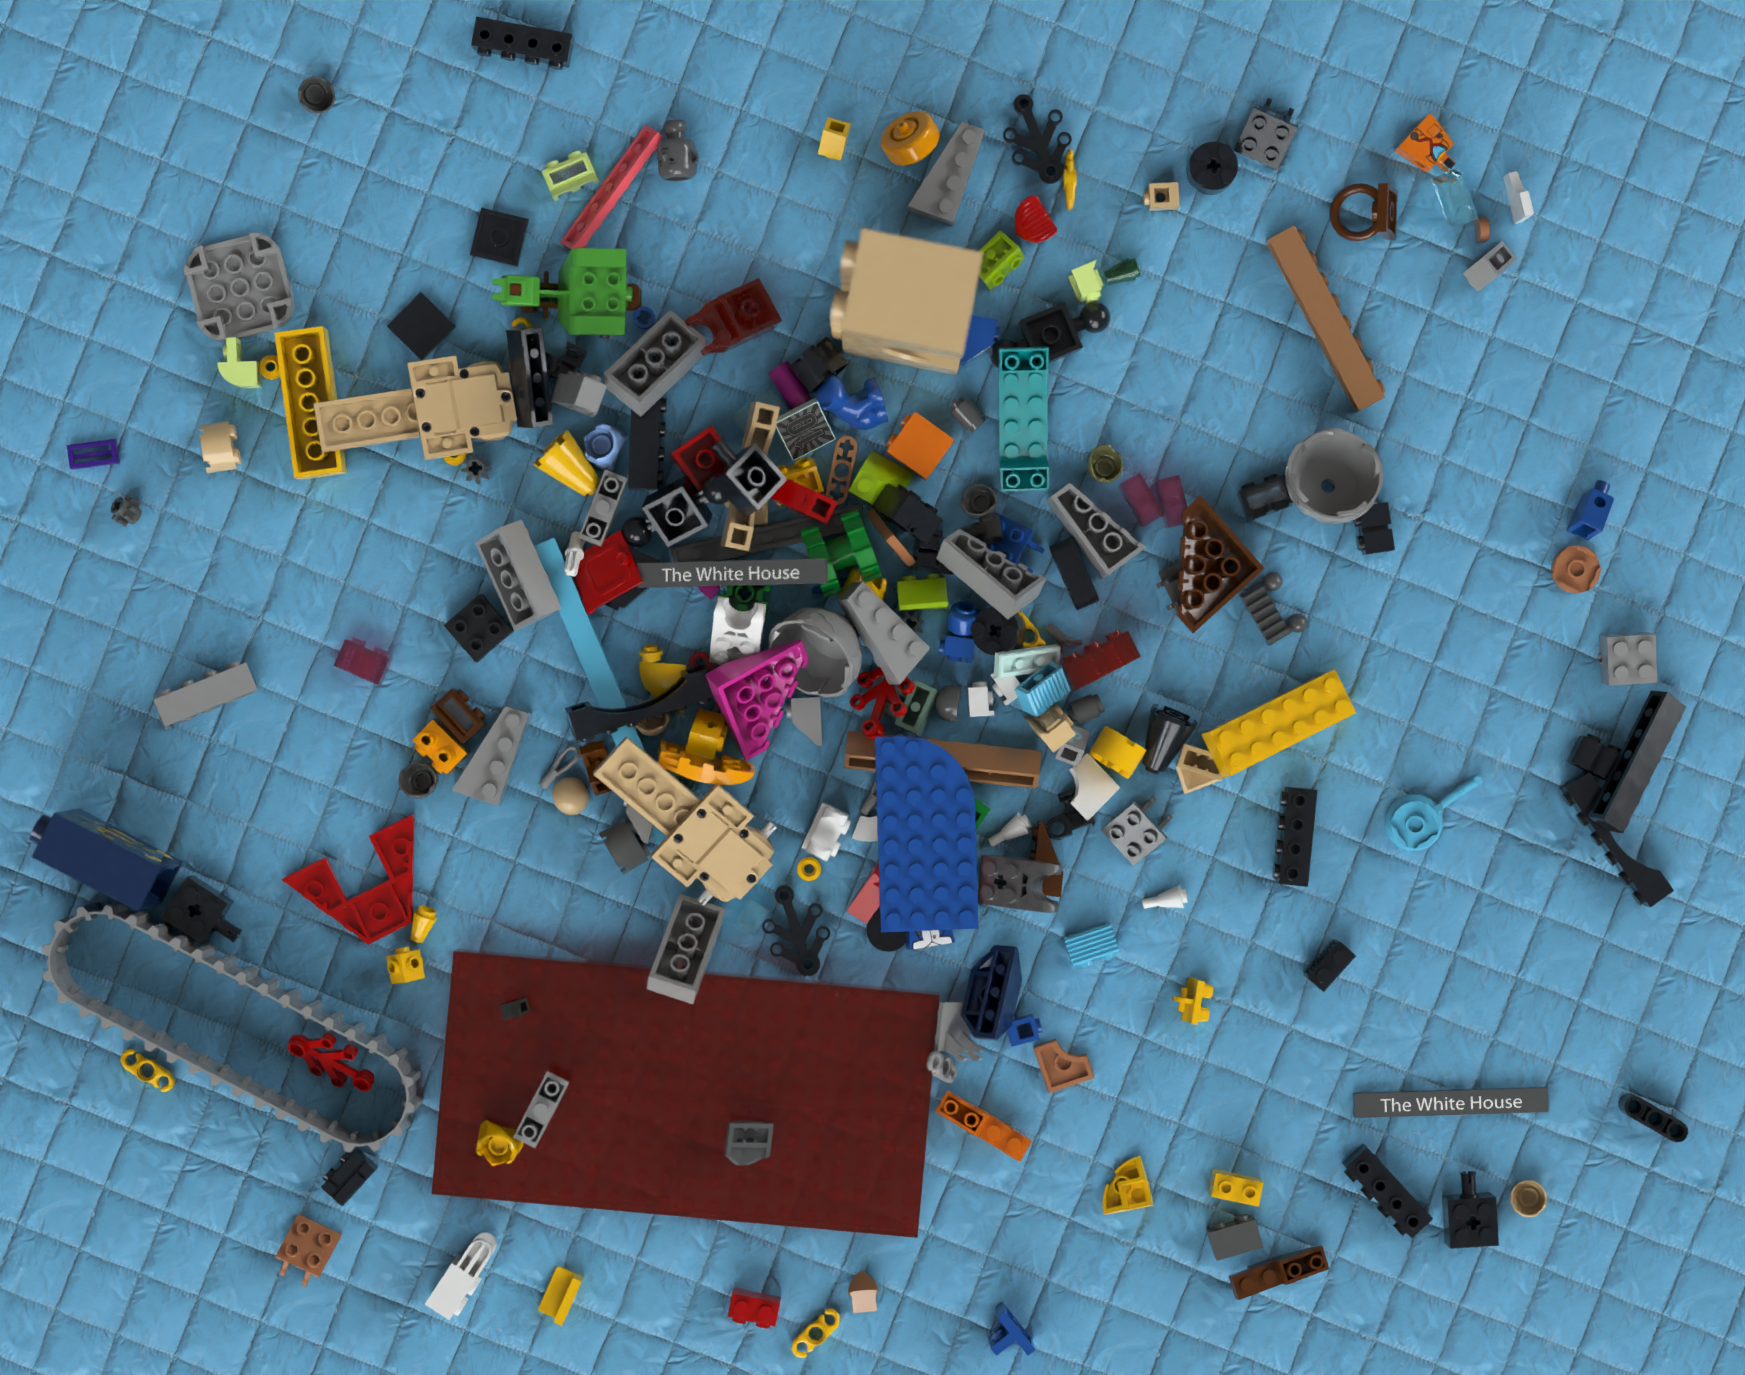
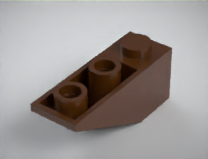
M1038 821L1037 826L1033 825L1032 840H1036L1035 850H1030L1029 859L1059 863L1044 823ZM1063 871L1061 875H1050L1043 881L1042 890L1045 896L1061 897Z

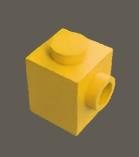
M828 117L822 132L818 154L829 159L841 160L846 148L851 123Z

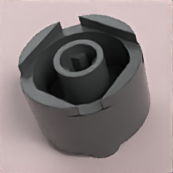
M624 818L599 833L601 838L606 836L603 842L618 867L624 866L620 869L623 875L648 861L647 856L651 855L642 840L637 841L635 835L638 833L631 820L625 821Z

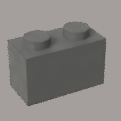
M1237 1215L1234 1217V1221L1227 1223L1224 1220L1210 1224L1211 1227L1206 1229L1216 1261L1263 1248L1256 1220L1252 1215Z

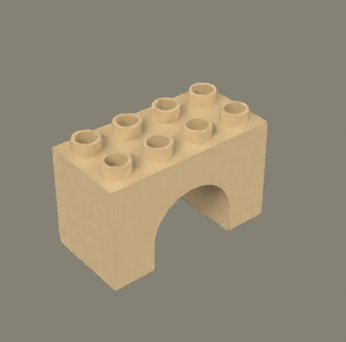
M862 229L859 242L845 241L840 266L842 286L841 291H835L830 316L831 338L842 340L843 353L957 375L960 359H962L983 252Z

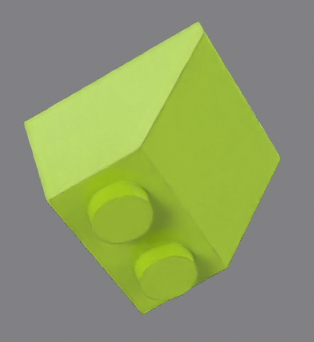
M940 574L925 575V580H916V576L901 577V581L897 582L899 611L947 608L946 579L940 578Z

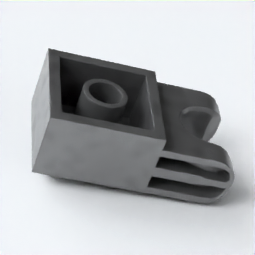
M981 855L978 904L1043 913H1057L1058 901L1048 899L1043 893L1042 885L1048 876L1061 875L1062 864L998 855Z

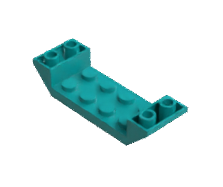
M1049 347L999 348L998 414L1001 492L1049 490Z

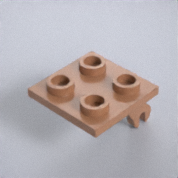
M298 1214L275 1258L284 1261L279 1275L285 1276L287 1269L292 1264L306 1271L302 1286H307L312 1275L320 1278L342 1234Z

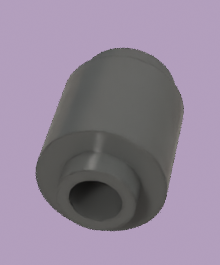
M960 397L951 406L954 410L951 415L966 430L969 429L972 433L986 421L982 416L984 413L969 397L965 400Z
M1089 694L1069 703L1070 708L1067 709L1071 721L1077 722L1078 725L1100 716V713L1104 712V707L1097 694L1093 696Z

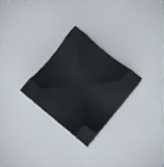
M479 594L443 625L475 662H479L514 631L483 594Z

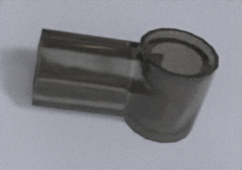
M998 514L983 515L979 517L978 522L958 528L987 545L997 544L1004 539L1001 520Z

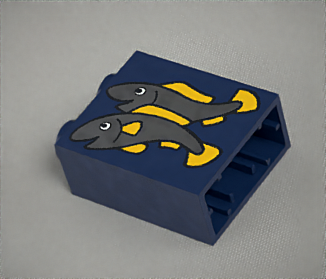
M81 809L55 812L52 818L43 814L36 822L29 837L30 841L37 844L32 858L138 912L162 904L183 861Z

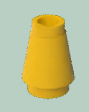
M419 905L418 909L414 910L410 935L412 941L417 943L424 942L437 920L436 910L424 905Z

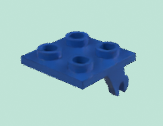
M994 512L980 541L987 544L986 548L991 551L1002 552L1006 555L1005 559L1016 565L1020 563L1018 560L1026 545L1042 554L1045 550L1031 541L1035 531ZM1027 569L1028 572L1033 573L1032 569Z

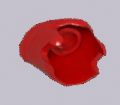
M1028 196L1016 208L1014 227L1016 235L1020 238L1037 244L1053 237L1057 232V227L1050 218V214L1041 204L1038 196Z

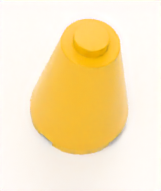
M567 429L543 450L544 455L541 458L537 457L533 462L536 468L582 496H585L587 493L591 496L597 491L600 478Z

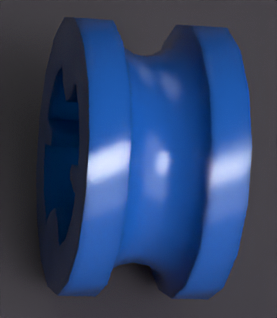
M640 307L634 312L633 319L639 328L649 329L655 324V314L649 307ZM641 312H646L647 315L651 314L647 324H643L642 321L638 322Z

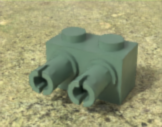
M914 680V691L906 695L898 689V684H895L897 685L894 686L897 694L906 698L904 704L907 706V712L905 715L897 717L891 712V702L887 700L885 704L887 708H884L882 714L896 720L895 725L921 737L935 706L936 696L939 691Z

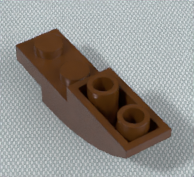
M1320 1245L1247 1266L1248 1269L1229 1275V1280L1235 1299L1241 1300L1281 1284L1288 1285L1329 1269L1323 1246Z

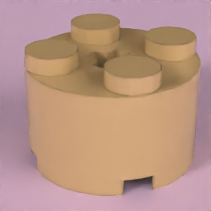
M229 421L199 425V430L204 431V434H199L204 462L210 464V467L206 468L207 473L237 469V465L242 464L240 450L234 447V441L238 440L236 426L230 424Z

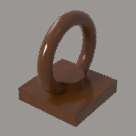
M1364 183L1352 184L1343 188L1334 197L1330 207V221L1334 230L1341 237L1350 241L1367 240L1377 233L1386 240H1396L1398 191L1389 183H1378V189ZM1355 193H1364L1374 199L1372 204L1373 224L1368 229L1360 232L1347 229L1342 224L1339 216L1343 201Z

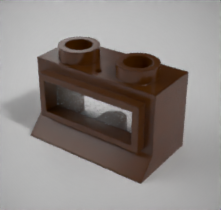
M452 688L430 709L462 744H466L487 725L484 721L486 716L478 707L473 709L467 702L470 700L469 697L461 689L457 691L455 688Z

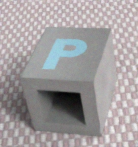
M1073 725L1071 728L1076 735L1057 749L1055 759L1077 767L1085 751L1090 731Z

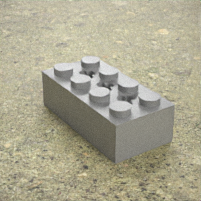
M669 310L603 374L604 383L607 385L606 389L641 417L707 353L706 338Z
M522 520L499 527L475 542L514 631L537 623L561 609L559 599L553 591L548 574L541 564L539 554L534 548L529 532Z
M679 894L648 977V990L694 1004L722 927L726 908L706 903L704 906L698 899Z

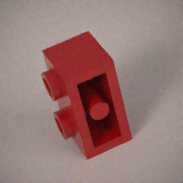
M734 1287L727 1317L732 1318V1321L745 1324L746 1321L756 1323V1326L769 1329L770 1326L775 1327L781 1297Z

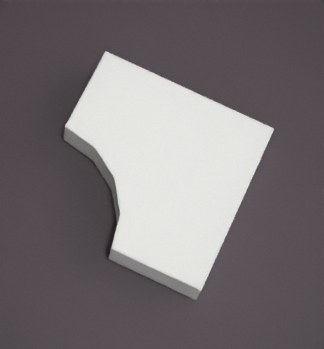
M1510 172L1503 178L1514 224H1517L1531 217L1534 211L1529 191L1524 189L1518 172Z
M1088 753L1082 756L1077 767L1073 765L1069 769L1076 784L1075 796L1071 804L1086 820H1089L1120 787Z

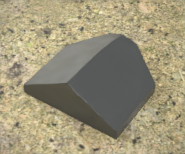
M747 1119L728 1122L724 1155L735 1165H750L758 1160L770 1157L774 1124Z

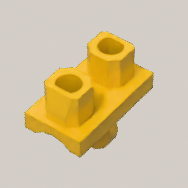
M1187 978L1186 987H1181L1180 996L1173 995L1172 998L1173 1001L1179 1002L1178 1011L1182 1012V1021L1198 1025L1200 1021L1209 1020V1008L1202 1007L1201 1002L1202 998L1211 999L1213 986L1196 978Z

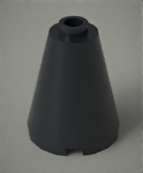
M1153 704L1150 710L1144 747L1147 751L1142 759V763L1146 766L1145 770L1153 774H1158L1159 771L1165 772L1182 748L1183 743L1185 744L1198 724L1196 720L1192 723L1188 721L1190 716L1167 706H1164L1163 710L1157 709L1159 704Z

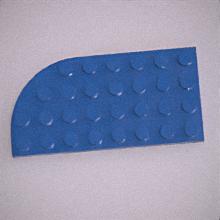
M901 735L875 736L880 931L979 929L975 800L972 786L965 771L951 754L928 740Z

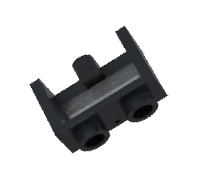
M1276 473L1263 479L1264 482L1257 485L1254 482H1250L1241 486L1237 496L1245 514L1246 522L1275 513L1294 504L1286 486L1285 475L1278 477Z

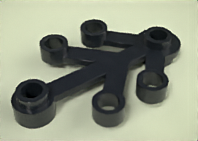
M1021 94L1016 97L1013 106L1017 114L1023 115L1032 139L1018 134L1013 127H1008L1004 130L1003 139L1007 143H1015L1038 153L1041 162L1027 157L1023 150H1016L1012 155V162L1017 166L1023 165L1037 171L1044 183L1054 184L1062 177L1063 170L1060 160L1066 147L1072 141L1071 135L1067 132H1061L1058 135V145L1050 158L1047 147L1056 126L1061 123L1063 115L1057 109L1051 110L1048 114V123L1041 136L1032 113L1033 100L1030 96ZM1021 100H1026L1028 102V106L1026 108H1022L1019 105V102ZM1056 113L1059 115L1060 119L1058 121H1053L1051 119V115ZM1008 131H1012L1015 134L1013 139L1006 137ZM1066 136L1069 140L1068 143L1062 144L1060 137ZM1016 154H1021V155H1023V157H1024L1023 161H1021V162L1016 161V160H1015V155H1016ZM1049 167L1054 168L1055 174L1048 175L1046 169Z
M782 885L776 889L775 899L779 904L783 905L791 931L776 924L773 919H766L762 924V929L767 934L773 933L796 944L799 954L784 948L781 942L772 943L770 952L775 957L782 956L796 963L797 970L802 975L812 976L820 968L818 954L824 941L830 937V929L826 926L818 927L816 939L810 950H808L806 939L816 919L822 914V906L818 903H812L808 907V915L802 927H800L792 904L794 891L790 886ZM782 891H787L789 893V898L787 900H782L780 898V893ZM818 906L820 909L819 914L813 915L810 910L811 907ZM772 922L774 929L771 931L766 930L765 923ZM826 929L828 935L825 938H821L818 934L819 930ZM780 945L782 951L778 954L774 953L773 946ZM805 960H811L813 966L807 969L803 963Z

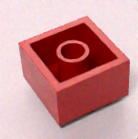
M712 425L669 454L682 474L689 477L697 491L703 489V484L707 477L720 473L725 465L710 449L721 439Z

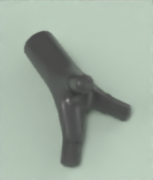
M1052 622L1045 629L1061 646L1060 653H1064V644L1069 647L1072 644L1082 645V640L1069 637Z

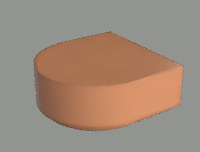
M1486 216L1476 217L1474 219L1477 243H1483L1490 237L1489 220Z

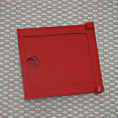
M621 530L607 537L602 546L593 545L583 551L584 557L580 560L578 573L576 576H572L587 615L593 614L595 609L643 583Z

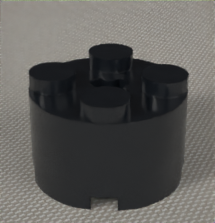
M1215 141L1204 143L1195 149L1187 163V179L1202 194H1219L1228 188L1235 179L1238 171V161L1229 145ZM1209 164H1213V167H1217L1214 173H1212L1211 169H1207Z
M828 337L822 339L816 345L817 348L814 345L807 348L802 353L804 358L797 359L789 366L811 394L816 392L829 376H837L848 365L845 358Z
M989 607L981 611L977 615V621L971 625V633L976 646L989 655H995V652H1008L1020 649L1025 641L1026 625L1018 613L1007 619L994 607ZM998 627H1001V628H1002V629L999 631L1000 634H1001V636H997V634H996V633L998 632V631H997V628H998Z

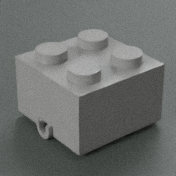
M1638 632L1600 635L1598 663L1601 664V682L1608 686L1657 683L1656 634Z

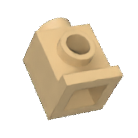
M1178 182L1150 183L1147 186V190L1143 191V204L1148 205L1149 211L1177 210L1180 206ZM1156 195H1163L1164 201L1158 202L1156 200Z

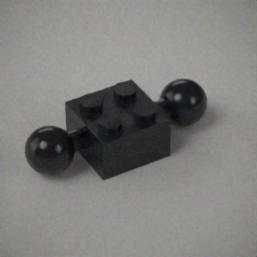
M1065 302L1019 320L1018 326L1024 339L1017 342L1010 339L996 341L990 349L991 362L998 368L999 348L1049 347V363L1074 354L1083 348L1077 333L1082 330L1090 333L1102 332L1110 323V312L1104 304L1091 302L1082 308L1080 316L1071 319Z
M719 473L707 477L703 484V489L700 491L696 490L686 475L646 496L642 510L648 518L634 516L627 519L622 526V533L627 544L633 547H642L651 540L653 531L656 530L666 546L670 547L708 527L713 514L706 503L724 504L729 501L712 481Z

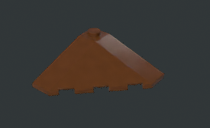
M1201 495L1182 511L1181 521H1183V537H1180L1179 556H1182L1181 571L1178 574L1180 599L1176 615L1192 634L1265 569Z

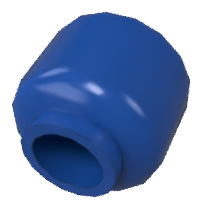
M965 600L951 605L947 618V628L957 637L971 636V625L977 621V615L980 613L978 608L972 602Z

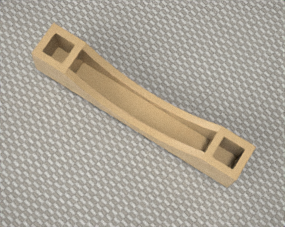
M760 402L751 403L741 450L756 443L767 455L775 432L780 407ZM729 502L720 546L740 551H749L754 529L755 512L743 517L736 507Z

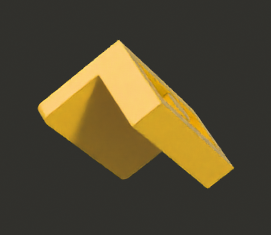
M557 1266L538 1311L555 1318L553 1322L562 1326L584 1277Z

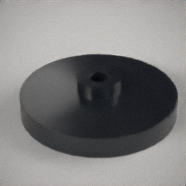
M880 910L873 914L866 927L870 943L875 948L885 952L900 949L906 943V931L881 932Z

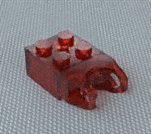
M760 278L707 302L699 312L688 317L685 323L687 326L705 325L712 331V343L701 350L702 355L705 356L711 353L727 352L774 330L782 319Z

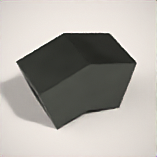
M527 997L499 1005L503 1020L531 1012Z

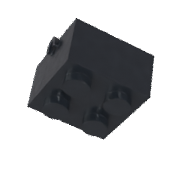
M888 483L872 505V508L882 514L887 522L894 523L903 531L925 544L929 542L943 522V519L936 515L938 512L936 508L923 502L920 496L911 490H907L900 484L895 487Z

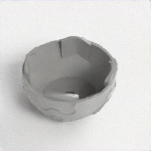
M1325 428L1296 444L1286 466V486L1290 498L1303 514L1326 524L1349 522L1365 514L1374 505L1383 482V465L1372 445L1357 435L1344 431L1341 428ZM1324 482L1331 483L1334 491L1331 493L1324 492L1321 484Z
M806 607L798 609L781 622H778L770 632L769 649L801 639L809 659L806 667L800 666L795 679L798 681L796 689L808 695H820L824 698L843 695L854 679L856 680L862 662V646L850 620L845 615H841L833 610Z

